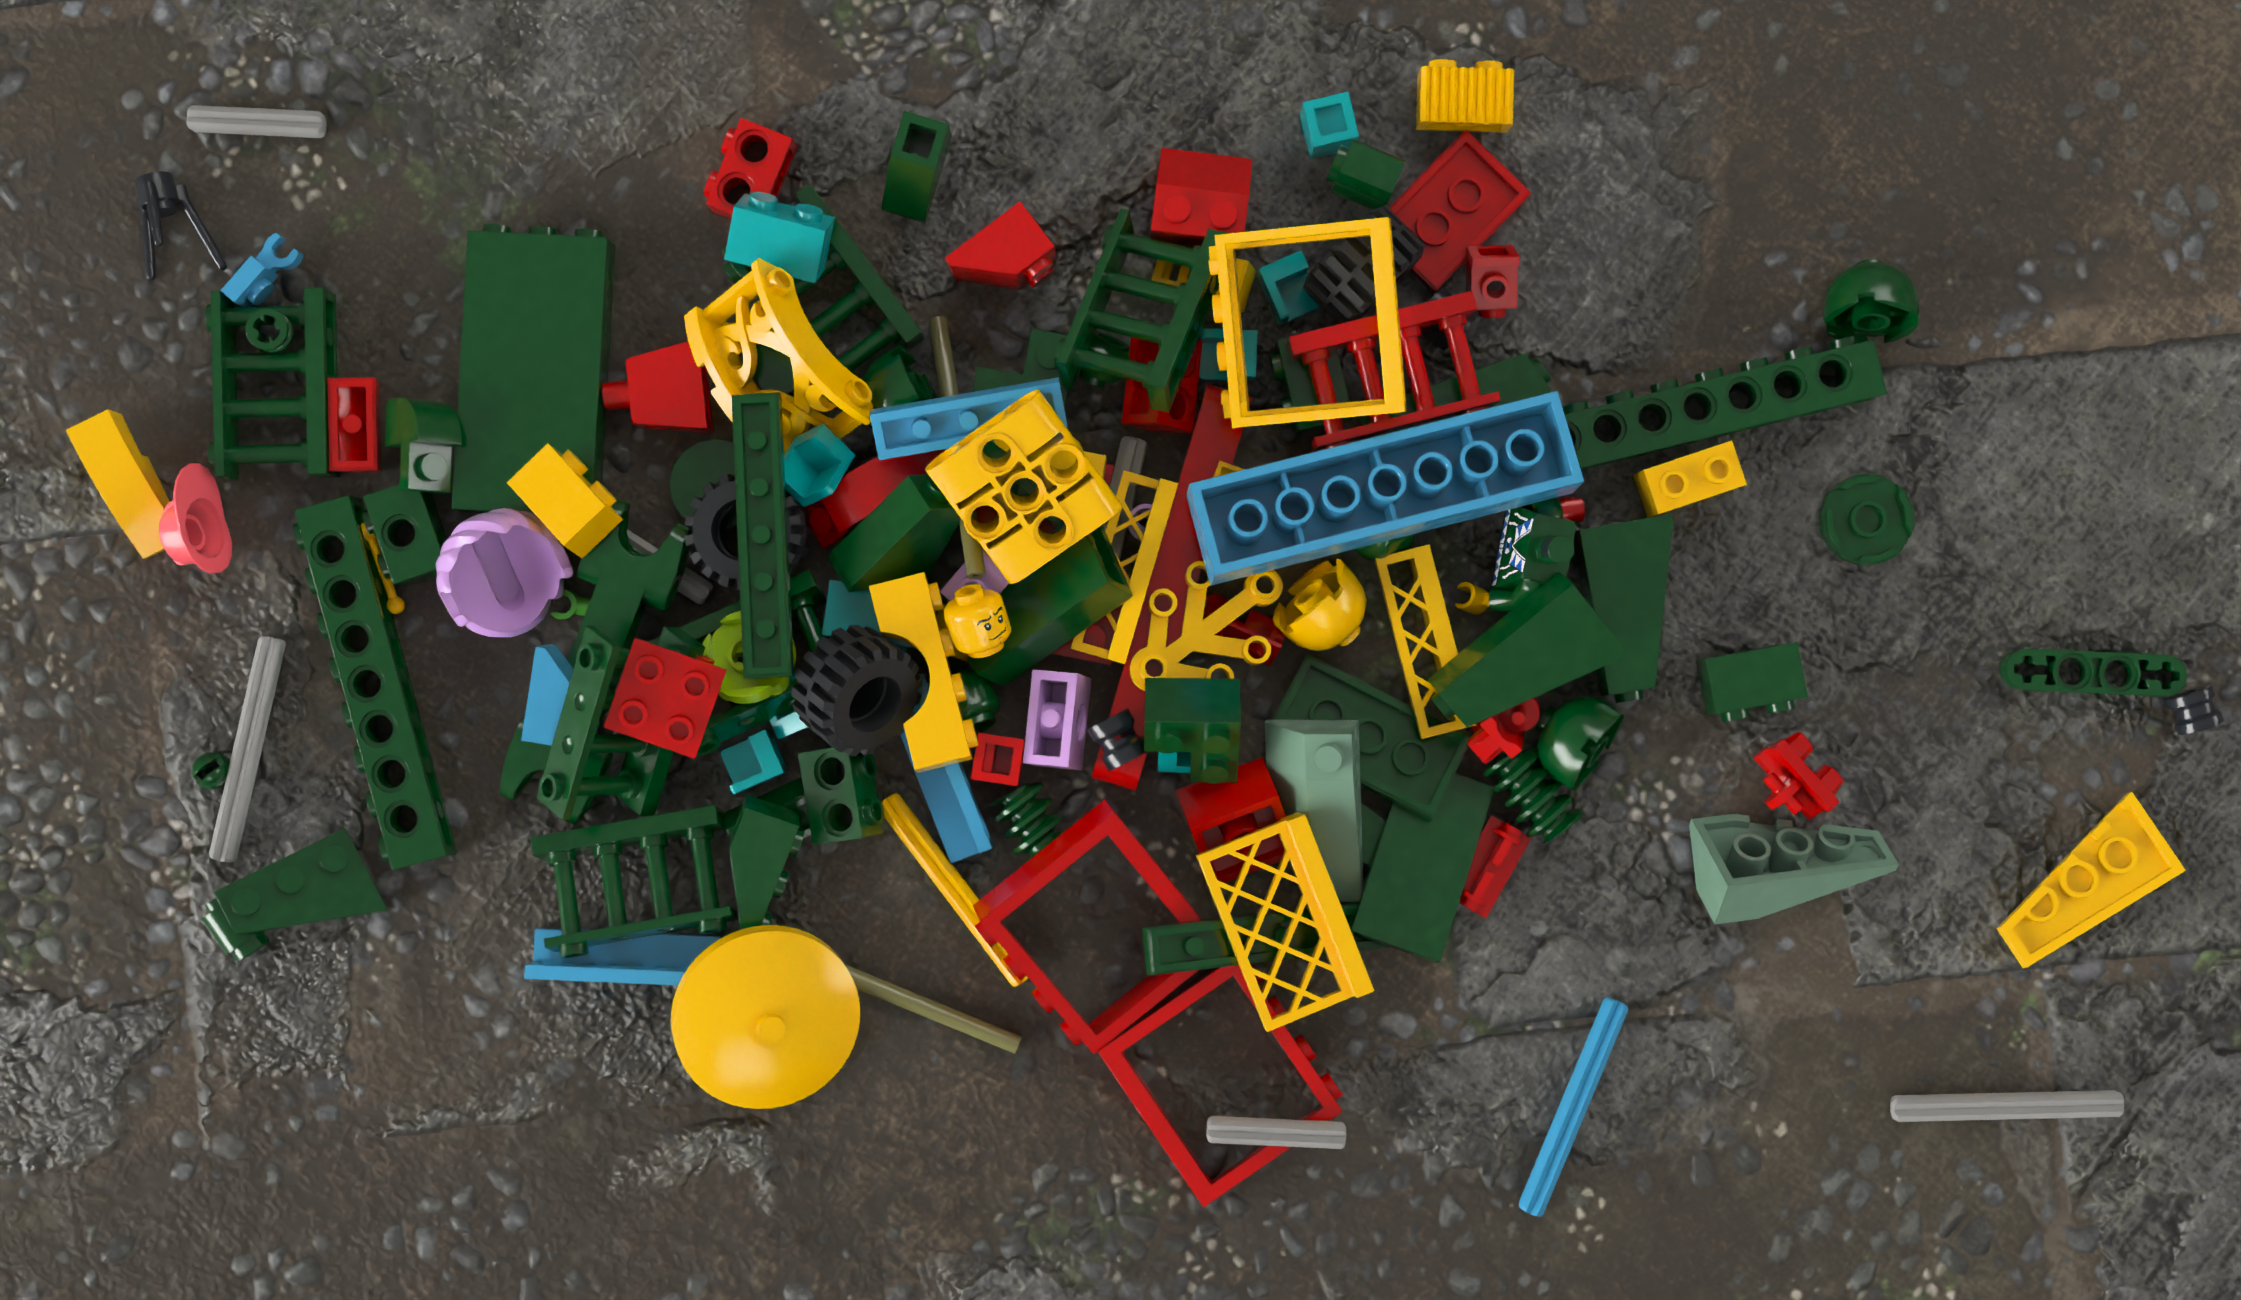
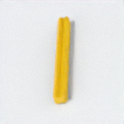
M894 793L881 802L884 809V818L1008 982L1016 987L1028 979L1027 976L1020 981L1006 965L1003 958L1008 953L1002 946L997 943L991 947L977 931L975 925L980 920L973 905L979 899L956 868L950 863L949 859L900 794Z

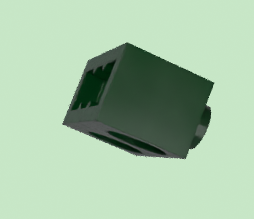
M833 747L798 753L813 846L859 839L883 833L884 809L880 799L877 797L874 779L877 767L873 754L863 755L859 752L857 756H849L845 752L840 753ZM839 760L843 763L845 768V775L843 779L839 776L837 771V765ZM846 807L852 812L853 820L851 825L848 824L845 818Z

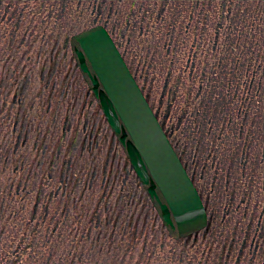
M2018 649L2007 653L2001 660L1999 668L2000 677L2003 682L2011 689L2020 691L2164 697L2180 692L2187 680V671L2182 661L2174 656L2161 654ZM2023 657H2025L2026 665L2046 666V675H2026L2023 682L2022 675L2014 673V665L2021 664ZM2067 658L2075 660L2081 668L2080 678L2073 685L2064 683L2059 677V666ZM2114 660L2121 662L2127 671L2126 680L2119 687L2110 685L2105 678V669ZM2163 667V671L2171 672V680L2163 682L2162 685L2159 680H2140L2141 671H2158Z

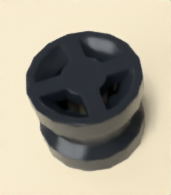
M2212 685L2186 690L2165 699L2168 709L2176 714L2177 722L2175 723V729L2178 735L2198 732L2224 722L2221 711L2215 709L2212 702L2215 696Z

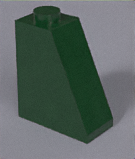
M928 474L909 475L831 551L828 559L848 592L870 590L869 586L922 572L925 573L928 579L961 518Z

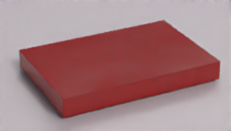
M1467 130L1389 207L1426 245L1422 257L1409 271L1433 294L1466 261V246H1481L1532 194Z

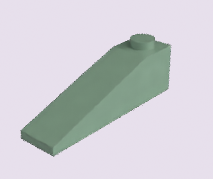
M1265 720L1266 767L1279 795L1285 816L1296 812L1306 815L1339 902H1359L1363 891L1359 720Z
M1740 814L1691 819L1689 824L1696 890L1714 924L1758 919L1896 871L1899 865L1880 832L1876 830L1825 824L1819 830L1794 828L1791 820L1777 819L1775 825L1752 823L1750 822L1749 815Z

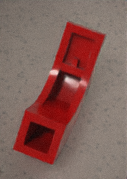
M947 449L879 460L876 457L844 475L831 495L803 507L809 516L807 521L822 548L825 549L833 546L849 535L907 476L928 474L925 471L928 464Z

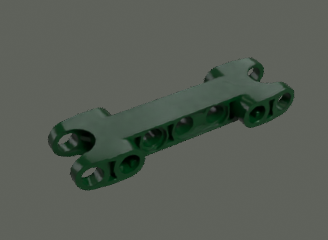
M616 498L617 501L611 507L623 520L583 559L581 558L578 567L577 577L596 585L567 660L573 669L586 626H595L621 646L620 648H631L646 607L649 606L664 613L669 609L686 569L690 547L686 546L685 535H690V527L677 523L658 551L652 555L641 554L632 547L627 535L630 504ZM614 668L608 692H614L623 668ZM606 711L601 712L598 731L600 729ZM525 714L517 726L506 754L500 782V795L512 800H516L519 797L523 788L536 771L545 770L551 750L550 745L521 741ZM614 753L589 754L583 777L606 776ZM596 795L577 796L571 818L564 821L577 825L587 813Z

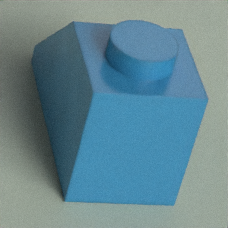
M544 644L535 647L521 741L552 746L574 670L557 645Z

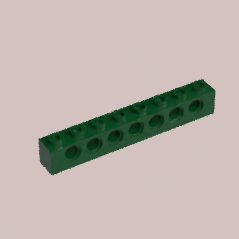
M1857 335L1829 342L1830 350L1816 354L1813 353L1812 346L1784 353L1786 361L1771 365L1768 364L1767 357L1739 364L1741 372L1725 376L1722 368L1709 370L1694 375L1696 383L1680 387L1677 379L1651 385V394L1635 398L1632 390L1606 396V405L1589 408L1587 401L1563 406L1580 469L1585 470L1881 397L1887 394L1874 339L1858 343ZM1822 365H1828L1836 372L1837 382L1834 387H1828L1820 380L1819 370ZM1777 375L1784 376L1791 382L1793 390L1790 398H1783L1775 391L1774 381ZM1732 386L1740 387L1746 392L1748 404L1745 409H1738L1731 404L1729 391ZM1687 397L1696 398L1701 402L1703 416L1700 420H1693L1686 415L1684 402ZM1642 408L1652 409L1657 414L1659 425L1656 431H1648L1640 425L1639 412ZM1597 419H1605L1612 424L1614 437L1611 442L1600 441L1595 436L1593 426Z
M347 495L294 510L298 523L293 524V533L299 548L306 551L310 566L305 569L306 581L312 594H317L322 610V612L317 614L319 629L323 637L330 640L334 655L329 659L331 673L336 683L342 684L346 699L341 705L342 714L347 726L350 729L354 728L358 746L354 747L355 762L359 771L366 773L370 791L366 792V802L370 814L373 818L378 817L382 832V835L378 837L380 854L386 863L390 862L392 870H397L457 854L458 852L393 614L387 609L386 604L389 599L369 543L362 532L361 524L364 523L362 499ZM339 538L344 544V554L340 560L333 563L328 557L327 550L329 544ZM351 582L356 589V599L352 605L344 607L340 601L339 594L342 587ZM363 627L368 633L369 641L364 650L357 652L352 646L351 639L354 631ZM372 671L381 680L380 690L373 697L365 692L363 685L365 677ZM383 716L389 718L393 725V733L385 742L379 739L376 734V724ZM394 761L400 762L405 769V779L399 786L393 785L388 778V768ZM407 805L416 811L418 817L417 824L411 831L406 830L400 823V813Z

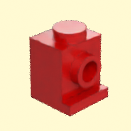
M1513 244L1466 246V292L1473 290L1480 317L1500 318L1506 315V309L1517 308L1520 256ZM1494 280L1502 282L1500 290H1487L1490 282Z
M978 733L977 741L979 746H976L971 779L1019 786L1025 739Z

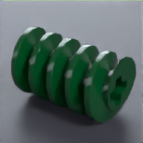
M1528 740L1523 741V747L1528 742ZM1536 747L1522 750L1512 759L1504 753L1492 762L1483 774L1485 777L1500 774L1502 778L1494 787V790L1500 792L1510 789L1513 792L1505 802V806L1508 808L1521 804L1523 809L1515 818L1517 823L1528 820L1533 821L1534 824L1525 834L1527 838L1542 835L1544 840L1541 844H1544L1566 831L1582 818L1583 813L1578 808L1565 811L1572 801L1570 794L1565 793L1554 796L1561 784L1554 779L1544 781L1549 772L1542 764L1533 765L1538 758Z
M1042 781L1026 783L987 805L988 807L1002 805L1004 807L995 820L997 823L1012 821V826L1004 836L1006 839L1021 837L1022 841L1013 852L1015 855L1030 853V859L1066 831H1054V828L1062 819L1060 814L1045 815L1046 810L1053 803L1050 797L1035 798L1044 786Z

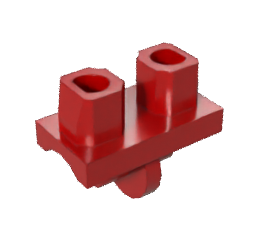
M1534 697L1470 727L1473 735L1468 738L1467 744L1483 763L1487 764L1502 751L1511 759L1522 751L1525 731L1533 728L1540 716V706L1537 699Z
M1801 732L1792 734L1761 749L1753 759L1767 773L1762 780L1772 790L1765 799V804L1771 810L1784 804L1793 815L1801 811L1809 820L1823 811H1832L1840 802L1835 797V794L1844 779L1833 767L1826 764L1818 767L1814 772L1806 765L1804 760L1810 755L1813 748L1812 744Z

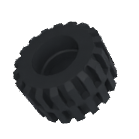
M1385 205L1372 210L1362 220L1384 217L1391 219L1397 284L1422 257L1426 245ZM1370 236L1341 239L1306 277L1302 289L1337 324L1361 319L1376 305Z
M727 473L718 477V483L708 482L701 488L705 492L701 499L694 497L690 506L695 508L693 516L686 515L685 526L690 527V535H685L686 546L692 547L694 553L690 557L694 564L700 565L703 568L702 573L705 576L716 580L720 585L740 590L739 558L731 553L725 539L727 523L736 512L735 475ZM786 491L789 573L795 574L801 567L797 564L801 557L806 558L809 548L805 547L806 538H811V528L806 527L805 520L809 519L806 509L802 508L799 502Z
M849 625L847 631L841 627L833 630L830 638L827 639L823 636L816 642L817 647L813 652L808 650L802 658L805 660L803 667L797 668L794 675L798 683L792 686L791 696L796 699L792 705L794 711L800 716L799 719L840 753L845 752L849 756H857L859 752L863 755L872 754L876 747L883 749L890 745L891 738L894 736L899 737L905 731L903 723L916 714L913 709L915 705L920 703L922 695L917 691L922 686V677L917 674L919 667L910 658L911 656L870 627L866 626L863 629L859 625Z

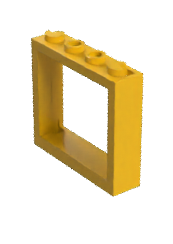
M1389 217L1215 235V246L1209 247L1210 260L1208 262L1210 274L1218 275L1220 294L1212 295V306L1215 323H1223L1224 342H1217V361L1219 371L1227 370L1229 389L1221 391V405H1223L1224 419L1231 418L1232 428L1407 411L1392 229ZM1370 236L1384 399L1250 411L1235 250Z

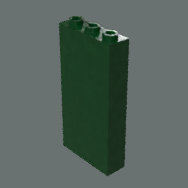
M484 224L482 231L468 230L457 405L462 445L455 446L451 509L466 513H487L492 510L506 508L533 513L507 482L547 443L561 454H564L569 449L588 468L583 474L588 482L592 485L597 480L602 484L606 409L603 403L602 384L608 382L616 251V245L607 237H603L602 231L575 229V236L557 235V229L532 226L529 227L528 233H511V227L500 224Z

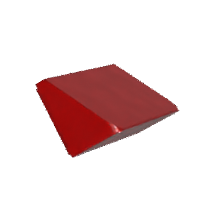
M327 378L329 471L381 473L379 381L376 378Z

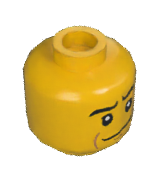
M970 584L959 588L954 593L955 598L948 602L944 608V618L954 648L962 653H968L972 658H984L999 652L1004 647V642L1011 633V625L1002 596L992 589H982V586L979 584Z

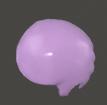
M506 508L478 514L461 522L453 530L451 536L443 543L440 556L436 561L437 590L453 620L460 627L466 625L471 631L488 637H514L533 629L546 616L551 600L562 597L564 590L563 578L573 576V568L565 547L542 521L531 512Z

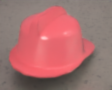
M190 463L180 470L175 480L174 500L167 503L159 521L160 540L167 554L177 565L196 564L201 570L210 574L221 573L229 566L232 558V540L225 521L220 492L216 480L208 468L200 463Z

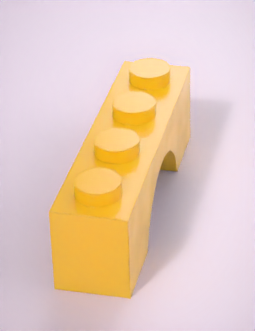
M922 572L869 586L881 634L885 638L901 640L915 647L924 656L929 668L930 687L927 698L920 710L903 723L915 771L921 773L973 759L970 748L979 745L972 718L967 720L962 718L959 702L966 701L967 697L961 674L951 675L947 657L956 654L948 628L940 629L936 611L943 610L944 606L938 583L929 584L925 573Z

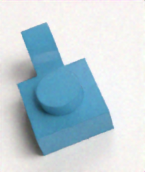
M274 233L267 238L262 251L257 257L250 256L220 291L240 306L252 307L253 305H259L272 293L274 289L272 283L279 276L276 272L296 268L302 262L304 255L294 248L287 257L280 259L278 249L286 239L278 233Z

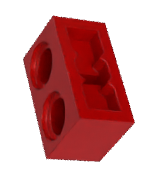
M740 118L737 128L731 127L723 140L721 153L725 157L719 172L713 170L710 173L704 188V196L708 197L706 204L711 211L732 219L733 207L735 205L728 202V195L738 185L750 187V193L764 192L778 198L798 149L793 138ZM754 143L768 145L767 155L759 162H749L745 158L747 149Z
M1131 337L1130 360L1148 364L1150 360H1156L1160 350L1158 343ZM1202 340L1197 341L1169 413L1152 409L1148 391L1146 388H1143V383L1126 379L1122 424L1156 433L1193 432Z

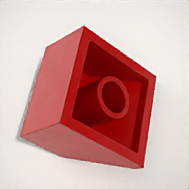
M1161 148L1150 239L1202 246L1208 228L1226 232V234L1245 232L1253 159Z
M1018 202L945 257L950 274L956 281L1021 290L1027 284L1032 288L1042 284L1054 273L1051 266L1057 263L1054 245L1021 202Z
M1263 758L1238 766L1237 783L1222 782L1211 784L1196 782L1175 791L1199 854L1279 822L1281 818L1286 817ZM1279 834L1261 840L1254 856L1255 860L1269 866L1281 861L1285 850ZM1251 845L1236 852L1247 856ZM1227 854L1210 861L1217 880L1226 883L1238 878L1244 860ZM1251 864L1247 874L1262 868Z

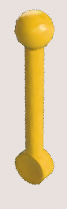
M362 523L363 535L369 543L389 599L386 604L387 609L392 614H400L405 609V602L397 596L392 580H387L381 572L377 554L382 552L377 536L374 534L370 535L365 524Z

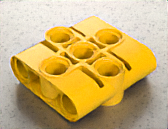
M1038 389L1027 393L931 461L925 469L963 520L967 533L974 539H977L1010 584L1026 578L1111 519L1122 506L1084 453L1080 442L1071 435ZM999 439L1008 444L1009 450L1007 454L999 459H992L983 452L984 446L991 440ZM1067 450L1076 456L1075 463L1067 469H1057L1050 464L1052 456L1059 451ZM1028 478L1033 480L1037 487L1031 495L1021 497L1011 491L1012 484L1018 479ZM988 505L998 512L997 517L989 523H979L972 518L973 511L980 506ZM1049 516H1056L1064 521L1063 528L1054 534L1042 532L1039 529V524L1044 518Z

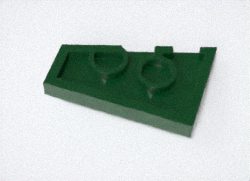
M345 828L213 892L235 935L388 911Z

